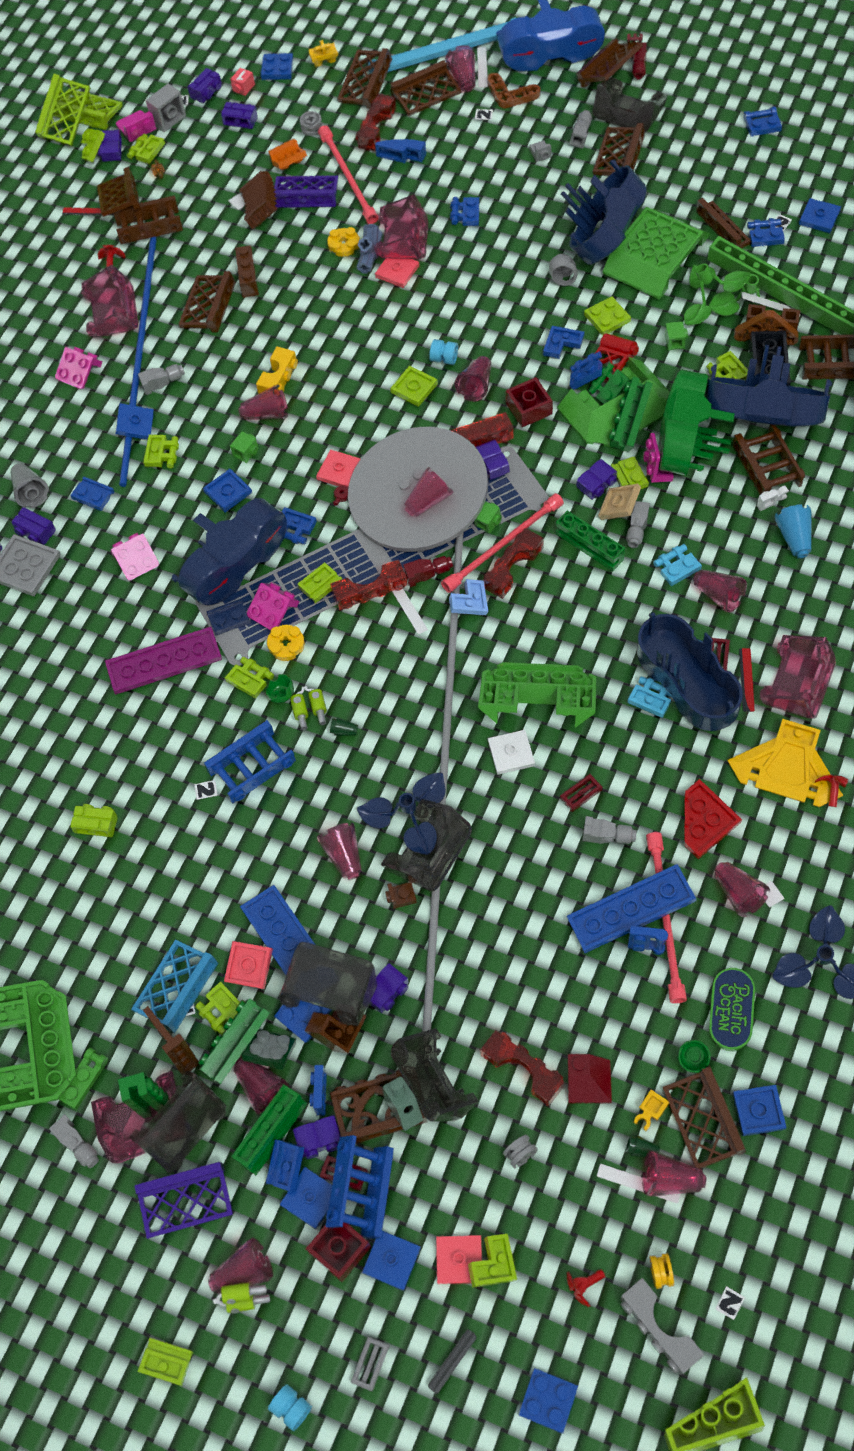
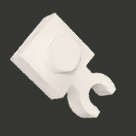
M782 486L777 491L773 489L769 492H763L758 499V509L762 511L775 505L778 500L787 498L786 493L789 492L787 487Z

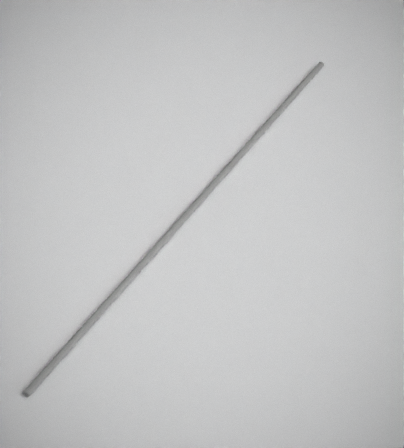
M463 533L456 537L455 574L461 571ZM460 585L452 593L460 594ZM451 613L442 735L440 772L444 776L446 791L458 613ZM446 793L444 799L438 803L437 842L434 853L422 1040L429 1041L431 1035Z

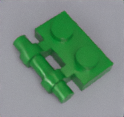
M610 362L606 367L602 368V375L593 380L592 386L588 390L594 395L598 389L600 393L596 398L603 404L621 395L625 383L631 380L618 369L613 374L611 371L615 366ZM606 377H608V382L605 386H603V381L606 379Z

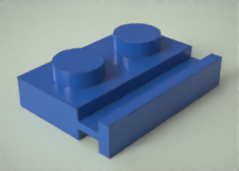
M83 477V481L79 482L70 495L72 500L102 511L109 501L111 494H114L113 488Z
M315 1065V1072H311V1085H314V1093H310V1107H313L317 1116H325L327 1073L323 1065Z
M275 1139L266 1184H271L289 1192H295L305 1147Z

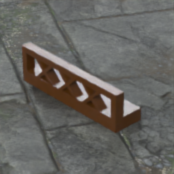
M704 198L697 201L696 213L718 236L740 248L751 244V240L713 201L708 203Z

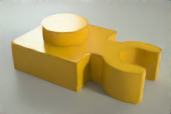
M651 1089L639 1106L643 1114L635 1117L634 1124L637 1125L640 1120H645L646 1125L643 1130L645 1132L648 1131L651 1126L650 1120L653 1118L658 1121L669 1105V1101Z

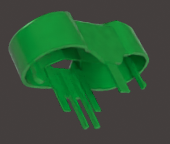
M682 369L677 373L666 401L658 440L660 453L658 469L661 471L687 476L689 468L696 469L699 472L703 471V465L690 463L692 456L712 460L713 453L703 452L700 449L729 454L730 449L702 444V440L730 445L731 440L700 434L717 436L718 430L701 427L699 423L709 418L733 422L735 415L734 413L711 409L712 404L704 397L708 374Z

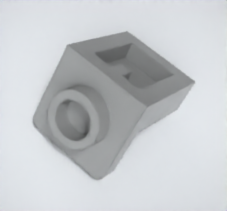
M544 140L529 145L530 152L536 162L551 158V145L546 144Z

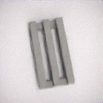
M368 1337L351 1383L373 1392L390 1346ZM372 1343L375 1345L362 1381H359L358 1377ZM379 1347L383 1349L370 1384H366Z

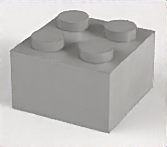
M166 84L146 99L148 112L150 111L153 114L155 126L162 132H166L186 117L181 92L170 84Z

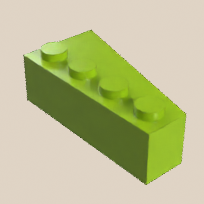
M744 1378L732 1388L724 1391L720 1396L707 1402L695 1412L667 1428L664 1436L669 1451H703L762 1432L765 1424L748 1378Z

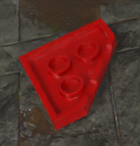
M700 779L685 791L684 846L699 859L742 822V819Z

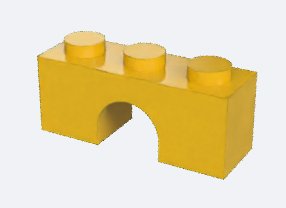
M276 346L270 358L272 370L276 372H262L256 383L258 395L277 400L280 394L284 392V386L290 380L291 373L298 364L295 351Z

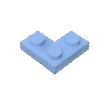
M466 579L464 583L466 594H450L451 613L486 615L488 613L484 580Z

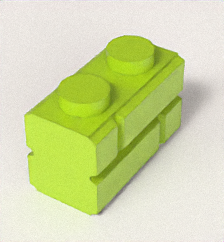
M90 804L75 806L74 816L71 821V828L74 833L113 837L118 818L111 807L102 806L101 808H94Z

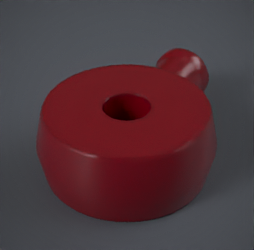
M338 486L334 490L335 500L333 504L335 506H338L339 502L348 500V488L346 486Z

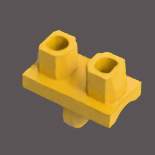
M323 40L319 41L320 46L308 49L315 67L321 66L322 60L326 59L329 63L336 62V57L339 56L335 44H324Z

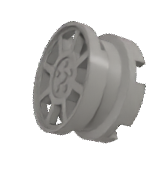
M308 111L301 115L300 124L303 134L307 136L318 135V131H315L319 130L320 126L322 127L321 115L318 112Z
M524 1135L510 1144L503 1152V1155L511 1160L510 1164L516 1169V1165L520 1167L530 1157L532 1158L537 1153L538 1148L529 1142L528 1135Z

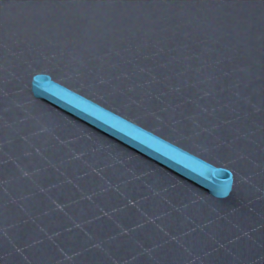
M508 22L393 55L388 72L498 40L496 32L501 30ZM374 68L368 71L369 74L374 71Z

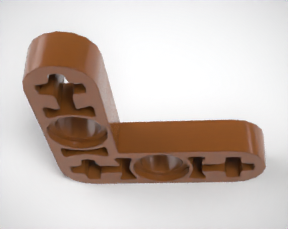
M491 73L487 77L488 87L501 108L513 107L540 97V87L536 84L509 91L500 74Z
M766 310L738 325L734 331V338L737 341L744 342L750 339L751 331H766L767 329L769 331H786L787 345H794L798 342L799 332L773 310ZM781 326V327H784V328H783V329H777L776 327Z

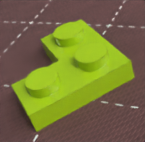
M88 128L84 131L81 141L85 145L81 157L83 160L88 162L94 161L105 133Z
M508 1234L484 1238L488 1260L468 1264L472 1288L516 1281L517 1276Z

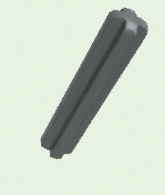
M471 1330L465 1331L429 1382L428 1387L434 1393H439L476 1340L477 1336Z

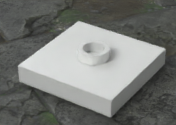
M525 730L488 738L497 775L535 766Z

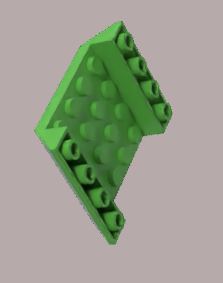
M645 207L625 232L626 238L609 255L603 269V274L660 300L668 290L671 276L697 244L700 246L704 244L710 233L659 210Z

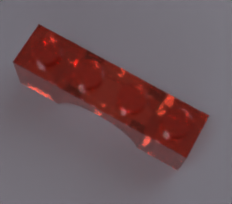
M378 93L376 98L373 99L372 106L367 111L360 130L356 133L358 148L376 152L375 144L381 141L380 129L376 125L384 120L392 119L396 111V99L394 96Z
M526 528L522 533H518L514 543L506 548L502 558L496 560L494 568L485 574L483 579L485 590L503 599L513 587V576L509 572L511 566L522 560L534 561L544 547V538Z
M398 559L382 565L379 577L372 583L361 585L345 578L331 583L330 586L338 609L341 610L349 609L358 603H366L377 596H385L393 590L399 591L407 586V577Z
M495 1030L480 1049L481 1056L496 1068L511 1063L523 1066L528 1070L533 1080L531 1094L549 1107L564 1087L562 1075L555 1070L551 1072L545 1067L546 1064L537 1057L534 1059L528 1054L529 1052L525 1047L520 1044L518 1046L511 1042L510 1036Z

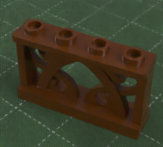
M407 1067L400 1068L394 1074H380L374 1080H360L355 1082L353 1086H340L335 1088L333 1092H330L341 1137L357 1136L356 1144L403 1130L396 1117L391 1116L392 1111L389 1107L385 1114V1121L382 1122L374 1114L363 1112L374 1094L384 1096L382 1087L398 1077H402L405 1082L410 1084V1090L417 1100L423 1117V1121L417 1125L427 1123V1117L413 1069H408ZM351 1097L354 1099L352 1104H347L349 1108L355 1109L354 1112L349 1113L341 1108V1103L345 1098ZM408 1106L404 1109V1113L409 1112ZM343 1117L353 1118L352 1131L346 1132ZM361 1117L371 1118V1125L365 1126L364 1122L366 1119H361Z

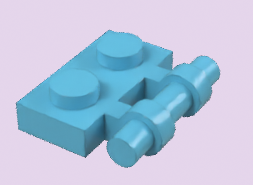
M685 544L672 548V551L667 554H661L658 556V559L653 561L655 567L661 565L664 567L661 569L660 574L670 586L701 570L702 565L692 553L686 556L683 554V552L687 551ZM676 557L677 561L671 564L669 560Z
M641 676L638 683L644 685V687L636 684L628 698V703L663 718L671 703V699L666 696L672 697V695L663 685L654 682V679L650 677L647 679ZM650 689L656 690V691H658V692H660V693H659V694H658V693H655V692L651 691Z

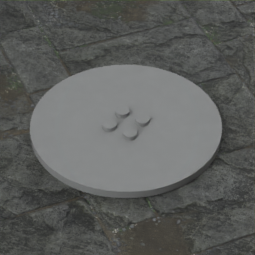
M416 427L402 430L379 441L360 459L349 482V508L359 529L369 539L383 547L405 552L432 549L458 537L478 517L488 493L487 469L476 447L469 440L453 431L438 427Z

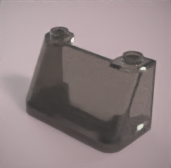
M610 77L607 81L597 86L592 112L597 119L622 127H636L637 123H643L644 132L652 127L665 106L668 95L657 92L652 95L648 102L622 94L623 83L620 80Z
M421 799L416 807L415 817L420 823L429 822L435 828L437 833L435 848L430 854L424 855L413 852L406 847L402 855L396 852L387 854L381 866L387 871L425 890L435 891L441 885L469 839L472 827L451 806Z
M299 942L294 950L280 993V1002L284 1006L292 1008L297 1007L301 1000L335 1010L343 1024L358 1026L377 988L375 967L370 961L307 942Z
M437 1028L399 1038L391 1047V1057L406 1084L414 1094L424 1117L429 1121H456L463 1118L479 1101L474 1093L465 1095L463 1094V1088L455 1091L437 1059V1056L441 1053L440 1048L437 1049L436 1047L437 1040L441 1038Z
M189 1070L180 1078L183 1080V1085L176 1087L177 1092L149 1124L145 1122L143 1125L145 1129H142L140 1132L135 1129L129 1136L137 1146L168 1173L176 1172L181 1168L185 1157L214 1123L220 1121L227 1112L226 1104L200 1077Z

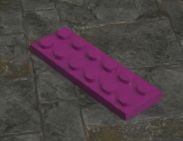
M208 627L106 660L105 663L113 691L116 695L221 661L222 657L212 627Z

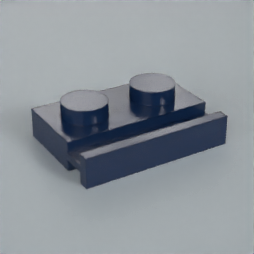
M241 599L206 611L216 636L250 623Z

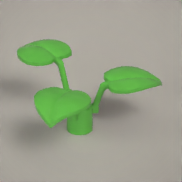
M706 263L693 265L689 284L692 288H701L703 303L702 305L695 304L687 309L684 315V323L686 325H696L705 321L710 316L712 309L711 306H705L704 284H709L714 278L723 285L725 292H735L747 283L751 273L746 271L732 272L724 277V281H722L715 275L714 268L708 267Z
M751 274L750 279L742 287L737 298L732 293L725 291L716 294L709 304L712 311L721 316H731L740 308L737 301L740 300L742 292L748 294L756 293L760 297L758 276ZM766 306L765 311L773 310L779 315L782 313L781 310Z

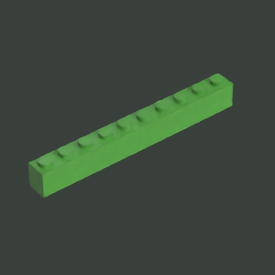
M720 236L710 245L708 261L730 273L746 271L757 275L759 278L758 288L792 308L800 310L801 313L841 335H854V310Z

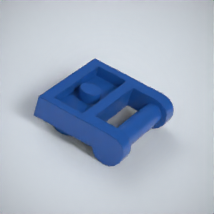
M775 106L766 110L744 112V121L750 136L780 132L782 130ZM764 116H770V117H766V118H760V119H754V120H752L753 118H759V117H764Z
M630 926L628 948H632L634 951L653 950L655 954L661 955L665 952L664 943L667 941L668 933L664 929Z

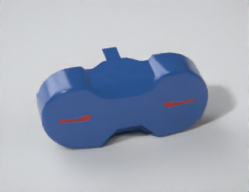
M538 0L541 11L535 17L529 18L524 16L515 18L496 32L504 62L516 71H535L547 60L557 58L571 63L588 59L601 48L605 38V30L599 14L594 8L577 6L570 8L569 11H561L556 8L551 9L548 0Z

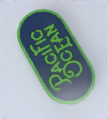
M738 968L722 970L716 975L712 985L709 1035L712 1041L725 1051L742 1049L750 1041L753 1030L755 984L748 973Z

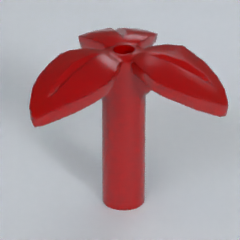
M102 245L103 248L98 252V259L107 256L106 272L112 273L113 255L125 258V253L119 248H114V245Z
M824 775L816 779L815 783L819 781H829L831 783L829 807H837L839 784L846 787L848 778L839 775Z
M600 1269L588 1277L572 1279L570 1271L567 1272V1284L569 1289L574 1291V1297L582 1305L590 1307L591 1305L583 1297V1294L587 1288L605 1278V1273Z

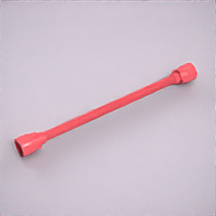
M326 125L320 127L318 134L323 143L326 142L351 185L363 207L364 212L362 214L368 224L376 223L379 217L375 209L366 202L333 142L332 137L334 136L330 128Z
M554 493L544 502L539 511L484 552V554L460 572L451 574L442 580L441 585L448 593L454 591L462 583L463 578L546 513L554 512L564 504L561 496Z
M652 832L646 835L648 851L653 856L655 873L657 874L663 871L661 851L664 850L662 834ZM668 914L662 917L664 930L668 933L666 949L671 975V984L668 985L670 1003L677 1004L686 1002L687 997L685 986L681 983L678 975L671 920Z

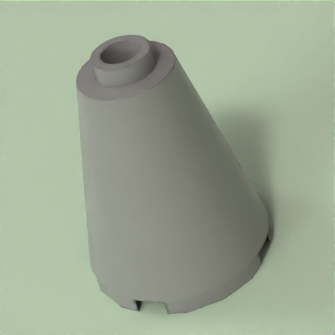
M15 464L11 468V479L16 502L22 507L31 506V508L43 504L48 497L49 487L47 483L25 464Z

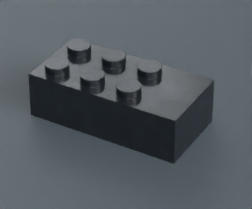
M751 331L749 355L750 358L757 359L754 376L760 373L765 345H769L764 370L765 374L770 373L772 357L776 355L777 346L781 347L780 356H784L783 363H789L786 331ZM789 369V375H788V380H787V385H788V386H790V384H791L790 369Z

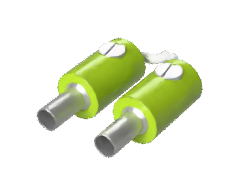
M305 686L302 687L301 691L291 696L290 701L294 718L299 720L301 730L308 728L306 723L308 711L304 696L302 695L304 689L309 692L312 712L315 716H318L319 724H326L324 714L327 712L322 690L308 689Z
M247 1282L222 1286L221 1294L216 1299H213L214 1304L226 1306L227 1313L235 1314L241 1311L254 1310L255 1304L270 1302V1295L254 1296L255 1294L266 1293V1285L251 1287L250 1283Z

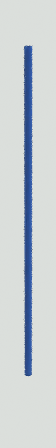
M151 237L149 243L129 405L136 406L138 373L141 370L156 237ZM125 436L119 483L121 487H126L132 443V437Z

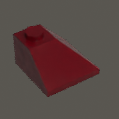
M568 1054V1103L612 1104L610 1060L591 1054Z

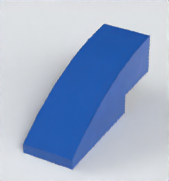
M394 139L376 142L375 144L377 157L406 163L407 159L422 162L426 156V142Z

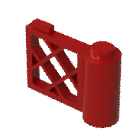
M605 333L595 353L601 352L608 355V357L600 360L603 364L607 362L612 363V360L617 358L622 359L619 363L614 364L615 367L612 369L614 374L617 369L620 371L623 369L629 357L633 358L637 355L639 347L635 341ZM606 377L603 382H608L609 378Z

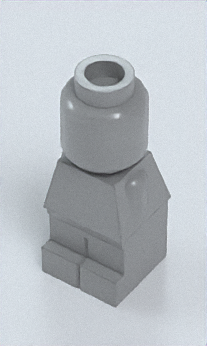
M584 110L579 114L571 135L570 145L583 149L588 135L587 131L592 121L589 111Z
M174 364L166 367L165 371L163 368H151L138 373L146 395L152 393L151 391L160 390L169 384L168 380L173 382L181 379L185 372L182 365Z
M635 502L631 513V527L628 529L626 536L628 546L631 548H637L642 543L643 531L647 526L650 503Z
M586 816L582 841L602 844L613 842L615 839L618 843L630 844L631 841L635 842L637 830H633L631 826L626 825L615 827V823L605 819H593V817Z
M64 1114L49 1128L50 1131L65 1148L74 1152V1157L82 1166L94 1167L99 1161L97 1151L90 1143L84 1141L80 1133L73 1128L74 1124Z

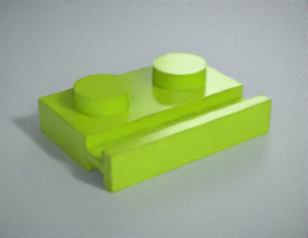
M634 456L619 461L615 465L611 464V467L617 471L619 486L639 484L641 489L649 486V482Z
M324 562L300 581L298 588L316 604L340 585L343 580Z
M149 1338V1343L145 1349L138 1372L182 1386L194 1352Z

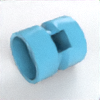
M434 339L430 348V361L439 363L443 361L445 364L454 365L458 355V343L449 341L445 343L443 340Z
M288 1384L277 1393L268 1407V1410L277 1418L284 1417V1424L292 1431H295L302 1424L312 1409V1405L303 1397L297 1398V1392Z

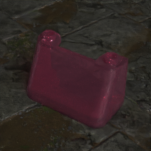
M415 194L381 206L378 218L380 223L385 226L384 242L379 241L376 243V254L381 258L419 260L426 256L428 218Z
M112 264L81 283L83 297L92 304L94 322L89 321L86 324V331L90 336L97 338L129 332L138 328L133 285Z
M783 635L781 642L777 646V651L782 658L773 685H766L760 691V699L765 705L805 718L815 719L819 713L835 667V654L826 637Z
M172 1071L158 1076L155 1080L158 1086L168 1093L170 1104L167 1105L168 1112L160 1114L150 1106L152 1116L143 1119L124 1102L117 1105L110 1097H103L91 1102L97 1139L110 1162H125L183 1139L190 1134L189 1119Z

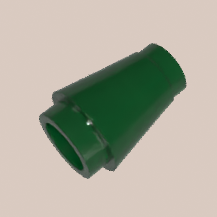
M339 717L337 719L332 718L330 733H333L334 736L357 735V724Z
M637 1134L629 1136L626 1152L630 1153V1156L658 1158L660 1146Z

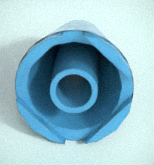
M794 505L781 510V514H775V521L793 556H797V558L807 557L808 553L811 552V507L807 505V508H803L802 505Z

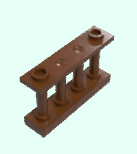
M175 195L140 203L141 208L136 210L132 205L114 213L117 226L122 227L116 229L120 244L183 231L180 216L174 215V213H179ZM168 215V218L159 219L161 216ZM153 219V221L143 223V220ZM137 222V225L128 226L129 223Z
M854 335L801 336L799 350H806L808 363H804L802 379L854 378V362H850L848 349H854ZM824 349L825 362L815 363L813 350ZM831 349H841L843 362H832Z
M770 424L767 434L749 440L744 439L741 433L734 435L732 446L760 495L765 491H771L774 486L792 480L796 482L798 488L802 487L805 478L804 470L799 467L782 438L779 428ZM769 440L775 446L757 453L751 452L749 448ZM777 453L782 458L781 461L763 467L759 466L757 462L759 459ZM783 467H787L790 474L772 480L767 479L764 475Z

